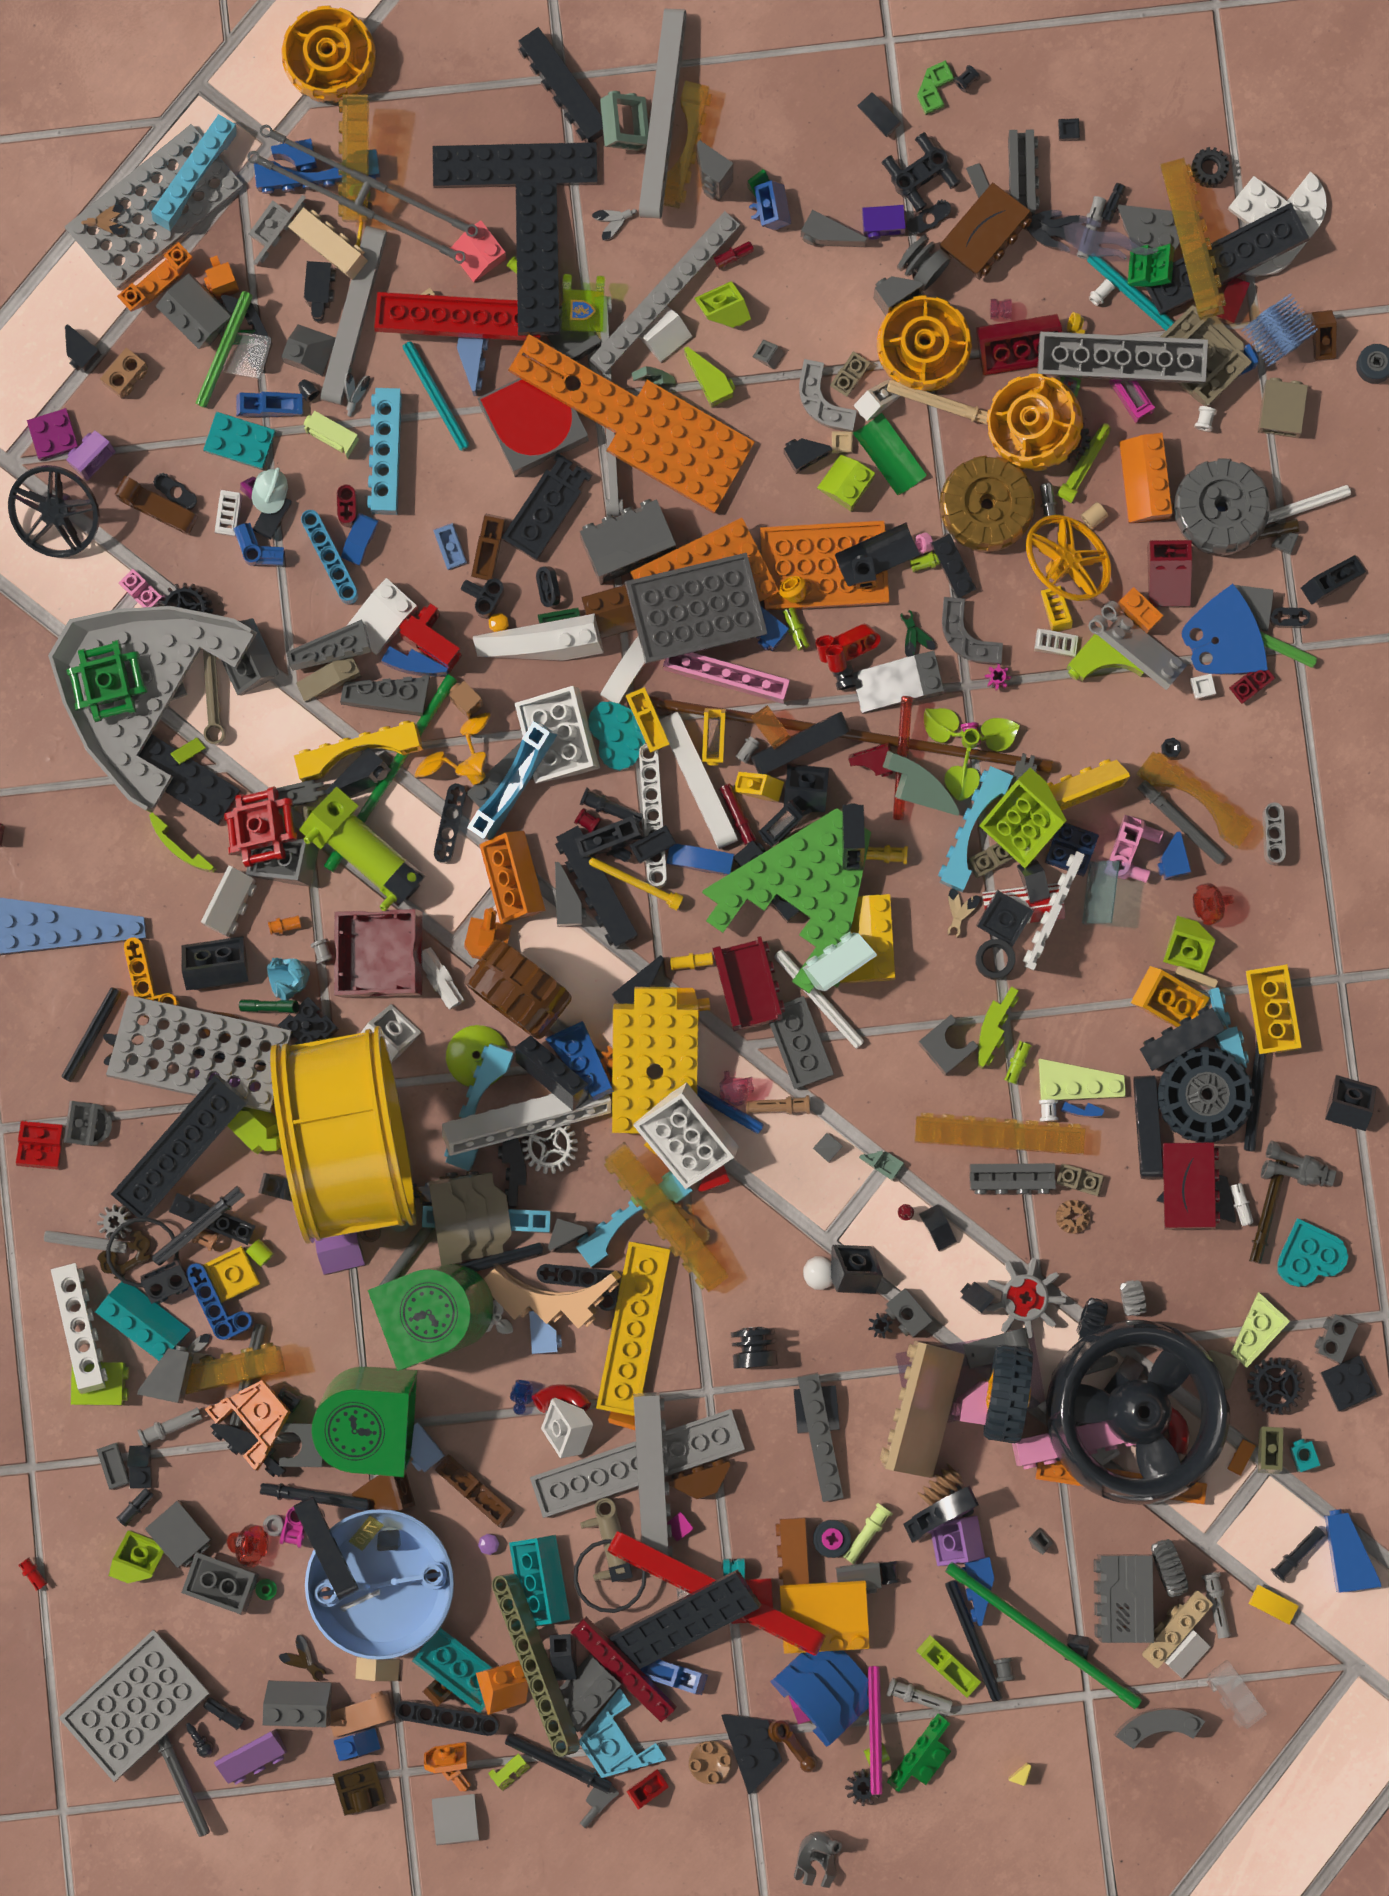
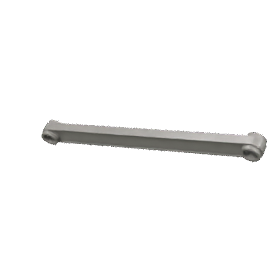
M611 296L594 297L595 314L600 315L601 346L609 338L608 313H612ZM610 368L605 374L603 373V377L612 382ZM606 428L608 448L615 433ZM607 452L610 499H606L607 516L622 515L623 499H618L616 457Z

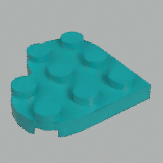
M600 702L591 711L588 720L589 729L593 737L600 741L598 748L599 756L604 765L612 770L621 771L634 766L639 759L640 748L646 744L631 709L615 702Z
M1296 1218L1278 1257L1277 1273L1289 1285L1296 1287L1306 1286L1313 1282L1318 1275L1328 1277L1341 1272L1347 1265V1248L1338 1237Z

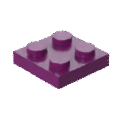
M66 408L26 420L39 461L69 452L75 447L78 448Z

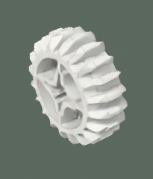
M568 1124L564 1128L562 1126L552 1128L554 1131L548 1138L537 1136L538 1133L526 1135L529 1139H522L521 1143L527 1144V1147H523L522 1151L529 1152V1154L524 1156V1159L532 1158L529 1166L532 1167L537 1163L538 1165L535 1170L539 1171L542 1166L544 1167V1174L548 1173V1168H551L552 1174H555V1167L557 1166L560 1171H564L561 1165L563 1163L569 1167L571 1164L567 1161L568 1157L573 1160L576 1158L570 1154L571 1151H578V1148L572 1147V1144L578 1143V1140H571L570 1138L575 1135V1132L567 1133L571 1126ZM560 1132L566 1137V1150L557 1145ZM553 1139V1145L559 1151L550 1149V1151L546 1152L547 1147L540 1141L549 1142V1140ZM533 1141L542 1146V1153L539 1159L533 1153ZM552 1153L563 1156L556 1162H545Z

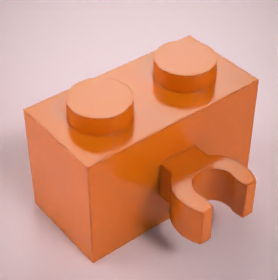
M217 255L211 257L210 261L213 267L205 270L207 277L204 278L209 292L212 295L214 294L217 300L221 299V296L224 294L230 296L240 292L229 262L221 264Z

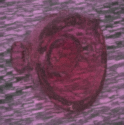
M724 1071V1078L719 1083L721 1088L720 1098L723 1101L727 1100L735 1106L744 1104L750 1093L754 1092L753 1078L730 1077V1072Z

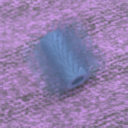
M1291 294L1267 308L1253 322L1251 321L1250 324L1245 326V329H1249L1246 331V334L1250 333V336H1254L1251 338V341L1258 337L1254 343H1259V346L1256 345L1255 348L1265 344V346L1259 349L1264 350L1260 355H1264V352H1269L1264 357L1271 355V358H1268L1265 362L1274 359L1267 367L1270 364H1274L1277 360L1279 361L1284 355L1286 356L1294 351L1303 341L1316 332L1311 331L1309 333L1315 326L1306 329L1311 323L1302 327L1310 318L1304 322L1301 321L1306 316L1297 320L1302 314L1294 312L1297 307H1293L1296 301L1291 305L1289 304L1292 302V299L1288 300Z

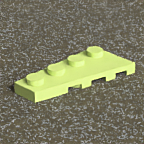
M1038 1059L1041 1100L1125 1097L1124 1075Z

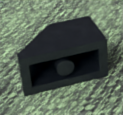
M66 324V353L70 360L69 364L75 370L79 371L81 369L86 373L102 354L99 349L70 325Z
M801 438L799 440L793 439L786 443L783 452L795 474L832 454V448L830 445Z
M975 1281L972 1284L967 1282L960 1291L963 1294L960 1299L978 1314H982L995 1298L994 1295Z

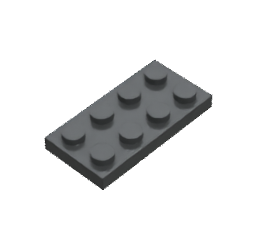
M802 996L784 1003L785 1012L782 1013L783 1019L770 1022L769 1025L795 1090L834 1074L805 997Z

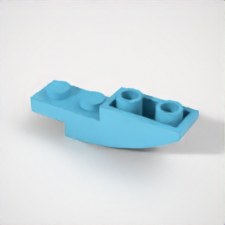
M1219 987L1210 989L1208 993L1211 1005L1216 1007L1228 1028L1216 1035L1214 1039L1223 1052L1232 1054L1236 1057L1234 1061L1238 1065L1242 1062L1247 1068L1246 1064L1249 1063L1247 1052L1242 1049L1241 1043H1244L1242 1031H1238L1237 1027H1228L1231 1021L1229 1013L1224 1011L1223 1004H1226L1224 993L1220 992Z

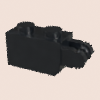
M307 261L304 299L306 304L311 307V316L314 321L319 323L323 322L325 310L330 308V302H334L335 290H332V282H336V270L333 269L332 263Z

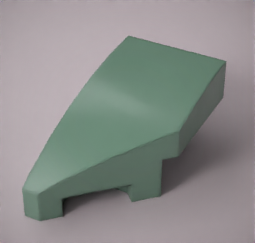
M645 366L632 372L633 381L649 380L658 386L676 384L675 378L672 375L657 368Z
M877 1151V1153L859 1156L862 1161L891 1181L895 1180L905 1165L887 1151Z

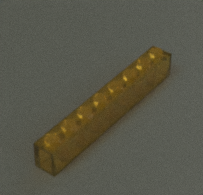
M1184 157L1160 164L1199 318L1203 320L1224 314L1223 306L1226 305L1224 294H1219L1218 287H1221L1219 274L1214 275L1213 269L1217 268L1214 256L1210 257L1208 250L1212 249L1210 239L1204 236L1207 227L1205 220H1200L1199 213L1203 212L1200 200L1196 201L1194 197L1198 192L1195 182L1191 183L1190 176H1193L1191 165H1186Z
M921 1113L920 1116H916L914 1143L1083 1155L1085 1128H1080L1081 1124H1068V1127H1059L1060 1123L1047 1122L1046 1126L1038 1125V1121L1026 1120V1124H1018L1016 1119H1005V1122H996V1118L984 1117V1121H977L974 1116H963V1119H954V1115L942 1114L941 1118L933 1117L932 1113Z
M625 1142L604 1157L606 1169L611 1175L613 1173L619 1178L617 1182L624 1191L628 1189L632 1194L630 1197L637 1208L639 1206L645 1211L643 1215L650 1224L654 1222L658 1227L656 1230L657 1234L663 1241L665 1239L671 1244L669 1249L676 1257L680 1255L684 1260L682 1263L683 1267L688 1273L693 1272L697 1277L695 1282L702 1290L706 1288L710 1292L729 1277L727 1271Z

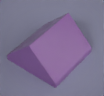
M357 1232L324 1238L322 1241L315 1239L317 1256L324 1275L365 1265Z

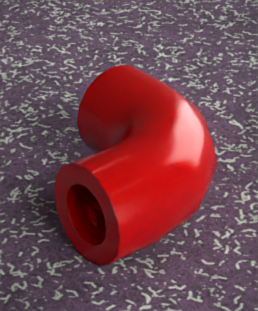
M565 1384L550 1385L532 1396L535 1406L542 1413L548 1411L553 1398L584 1409L585 1412L591 1406V1402L583 1393L575 1387Z
M1172 1407V1418L1167 1429L1169 1434L1168 1441L1177 1453L1186 1455L1190 1431L1185 1418L1178 1410Z

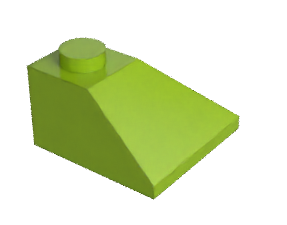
M732 281L694 298L706 318L710 321L733 328L751 320L744 298Z
M1177 915L1163 962L1182 966L1203 974L1215 939L1198 921Z
M128 1530L112 1559L108 1576L125 1583L151 1578L164 1551L154 1540Z

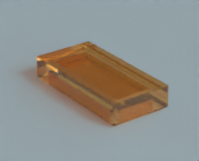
M768 705L751 716V719L773 749H776L791 738Z

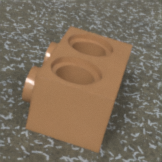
M126 347L100 380L122 399L133 391V385L138 379L142 380L145 377L148 366ZM130 363H137L136 369L132 371L128 370L127 367ZM117 379H124V383L121 386L114 385Z
M465 681L461 684L459 682L450 689L451 694L449 697L451 702L468 719L484 706L482 698Z

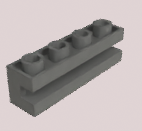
M1034 129L1026 130L1025 133H1018V130H1009V195L1029 209L1031 215H1034L1036 209H1039V196H1035V189H1039V176H1035V169H1038V156H1035L1034 149H1038V136H1034Z
M1055 1163L970 1164V1190H974V1194H987V1190H996V1194H1008V1190H1017V1194H1029V1190H1038V1194H1051V1190L1056 1189Z

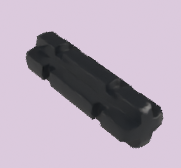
M1115 184L1106 204V210L1103 211L1101 216L1103 221L1108 223L1112 221L1113 213L1116 212L1126 189V186L1123 184Z

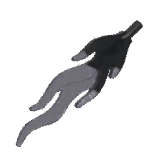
M1048 210L1032 215V222L1025 229L1041 245L1063 250L1067 253L1070 252L1069 247L1053 240L1051 237H1059L1080 252L1097 257L1118 256L1124 260L1127 259L1126 255L1120 250L1102 248L1099 244L1119 245L1137 255H1150L1158 252L1157 248L1139 247L1120 232H1098L1088 229L1082 224L1098 228L1101 227V223L1085 216L1072 215L1053 220V218L1062 216V211Z

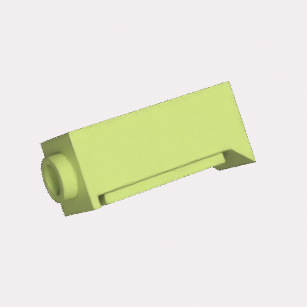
M316 411L312 415L309 414L304 421V429L307 434L310 433L311 436L342 453L345 451L347 459L359 441L357 434Z

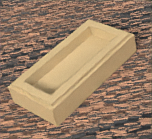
M1178 966L1174 973V976L1209 989L1216 988L1218 982L1216 979L1182 966Z

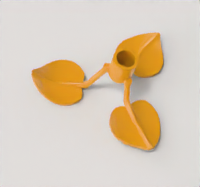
M491 713L476 715L467 720L461 727L460 733L466 735L472 754L468 759L457 766L448 758H444V752H436L427 756L419 764L414 777L431 775L443 763H448L456 769L457 775L466 776L472 785L480 783L486 776L483 772V766L487 755L485 752L475 753L471 742V735L479 733L485 727Z

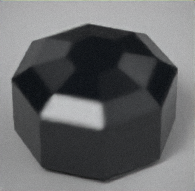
M1175 738L1165 739L1160 746L1162 755L1167 759L1176 758L1182 750L1180 742Z

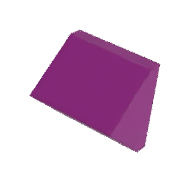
M253 476L240 484V490L251 501L256 478Z

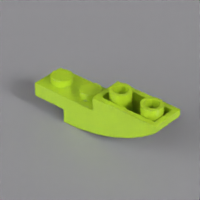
M1012 986L1001 1004L993 1000L982 1023L978 1041V1067L981 1069L984 1065H990L995 1056L991 1054L995 1046L1000 1048L1005 1039L1002 1036L1004 1030L997 1026L999 1024L1003 1026L1009 1016L1006 1014L1009 1006L1013 1008L1019 999L1016 996L1018 990Z

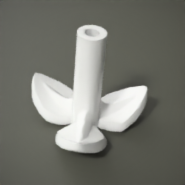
M494 1300L493 1316L486 1332L491 1331L493 1325H496L499 1333H512V1324L507 1319H501V1315L504 1312L503 1307Z

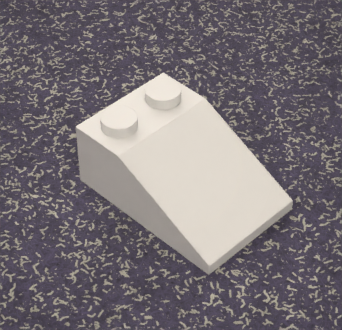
M386 578L373 591L348 625L361 619L363 620L371 651L377 655L401 630L399 627L402 622L417 613L418 607Z

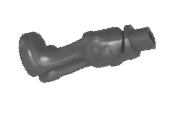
M1271 1140L1269 1142L1266 1158L1298 1166V1169L1266 1160L1261 1169V1178L1267 1180L1273 1175L1281 1174L1297 1179L1299 1184L1305 1186H1333L1336 1170L1329 1169L1328 1165H1323L1309 1155L1299 1157L1287 1153L1281 1149L1276 1141Z

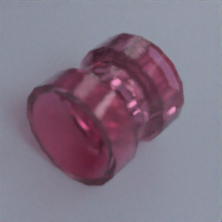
M990 299V319L1003 317L1005 320H1011L1012 300L1004 299L999 301L998 299Z

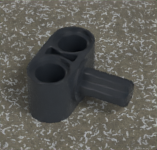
M496 578L489 579L483 588L469 580H465L461 586V591L476 598V613L484 619L494 614L504 595L503 584ZM493 585L500 587V591L496 594L489 592V588ZM481 604H489L490 609L487 612L480 611L479 607Z

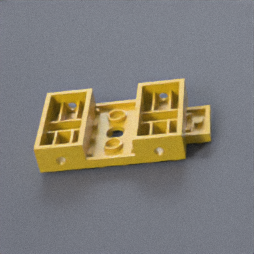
M635 987L634 1004L613 1005L612 1089L614 1092H612V1133H639L633 1126L634 1123L685 1083H688L697 1094L698 1005H678L677 987ZM651 1064H659L663 1068V1075L660 1078L652 1079L647 1075V1068Z

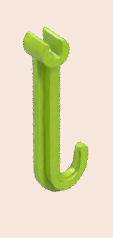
M1103 423L1089 444V450H1085V456L1081 457L1066 484L1063 483L1057 495L1072 503L1078 493L1077 488L1108 438L1111 430L1109 424Z

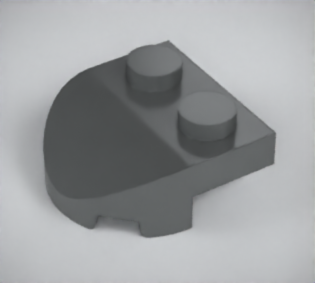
M77 1101L69 1102L64 1143L92 1146L98 1145L109 1136L112 1129V1120L104 1107L98 1104Z

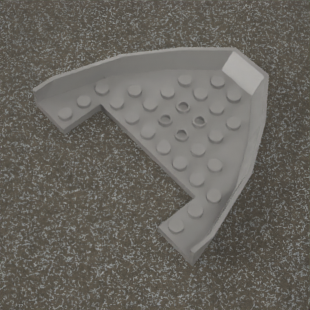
M174 606L114 609L69 619L48 655L61 699L86 751L129 801L146 811L153 812L173 776L139 757V754L201 648L237 668L256 636V631L234 618ZM119 640L122 646V654L139 652L140 658L138 661L144 686H147L148 693L132 696L136 706L135 713L129 714V712L103 718L102 721L95 723L91 707L76 711L74 705L76 700L70 676L67 675V669L79 666L78 650L84 648L89 650L112 644V641ZM114 652L88 658V662L112 656ZM126 661L124 663L130 689L136 688L131 663ZM80 673L78 674L84 701H86V693ZM124 698L123 700L98 706L101 711L124 705L126 702Z

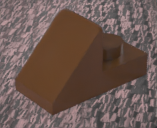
M436 1679L422 1691L436 1707L452 1693Z

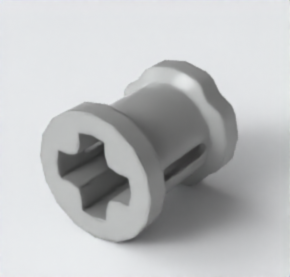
M328 938L310 944L316 953L317 965L335 959L334 955H331L327 944L329 942Z

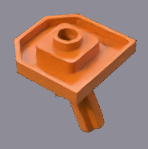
M492 907L484 910L483 919L470 918L464 947L472 958L480 959L496 939L508 944L512 925L496 922L497 911Z
M466 1742L434 1746L424 1753L425 1770L435 1774L442 1773L447 1781L452 1780L461 1792L468 1790L470 1782L461 1772L462 1769H467Z

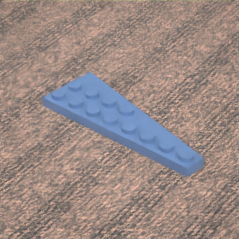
M0 898V955L120 942L132 937L147 939L144 917Z

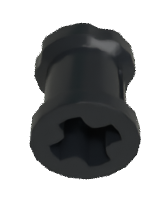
M967 65L966 70L959 77H955L953 81L961 91L966 93L968 87L973 82L979 81L981 77L972 66Z
M285 1386L277 1395L292 1413L302 1399V1396H296L288 1391Z
M897 1561L879 1563L883 1576L882 1585L901 1582L897 1575Z

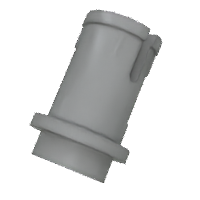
M751 736L745 739V744L735 756L745 764L748 763L754 751L759 749L760 742Z

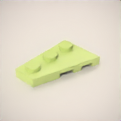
M1259 1292L1231 1350V1354L1240 1360V1363L1246 1368L1290 1322Z

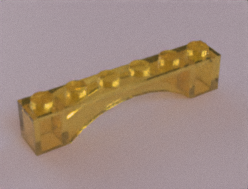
M685 81L680 105L686 118L688 135L682 155L677 163L667 172L663 204L665 206L680 209L681 203H685L687 191L684 190L686 183L690 184L692 171H689L690 166L695 164L697 152H694L698 141H701L702 133L699 132L701 125L705 126L707 113H704L705 108L710 106L712 94H709V86Z
M1152 752L1136 775L1143 780L1146 779L1153 787L1175 788L1196 798L1212 815L1218 828L1219 836L1237 849L1253 829L1252 821L1244 815L1240 817L1234 812L1235 808L1227 802L1224 804L1217 799L1218 796L1211 790L1206 791L1200 787L1201 783L1193 777L1189 779L1185 776V771L1182 768L1169 764L1167 762L1168 759L1163 754Z

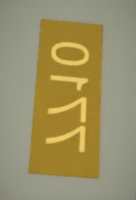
M369 1516L348 1542L363 1551L384 1525L372 1516Z

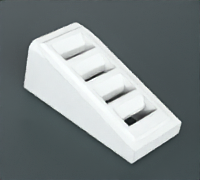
M221 490L215 533L236 536L233 528L238 525L243 497L241 493ZM226 498L234 499L236 501L235 503L226 502L225 500ZM224 507L234 508V511L224 510ZM222 516H232L233 520L223 519ZM221 523L232 525V529L221 527Z
M1037 629L1034 651L1075 657L1078 636ZM1043 636L1047 637L1046 646L1042 645ZM1051 637L1055 638L1054 648L1050 647ZM1059 639H1063L1062 649H1058ZM1067 640H1072L1070 651L1066 650Z

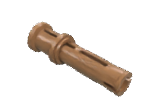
M806 1095V1097L802 1098L788 1096L786 1099L746 1100L747 1114L787 1112L789 1115L795 1112L810 1114L809 1095Z

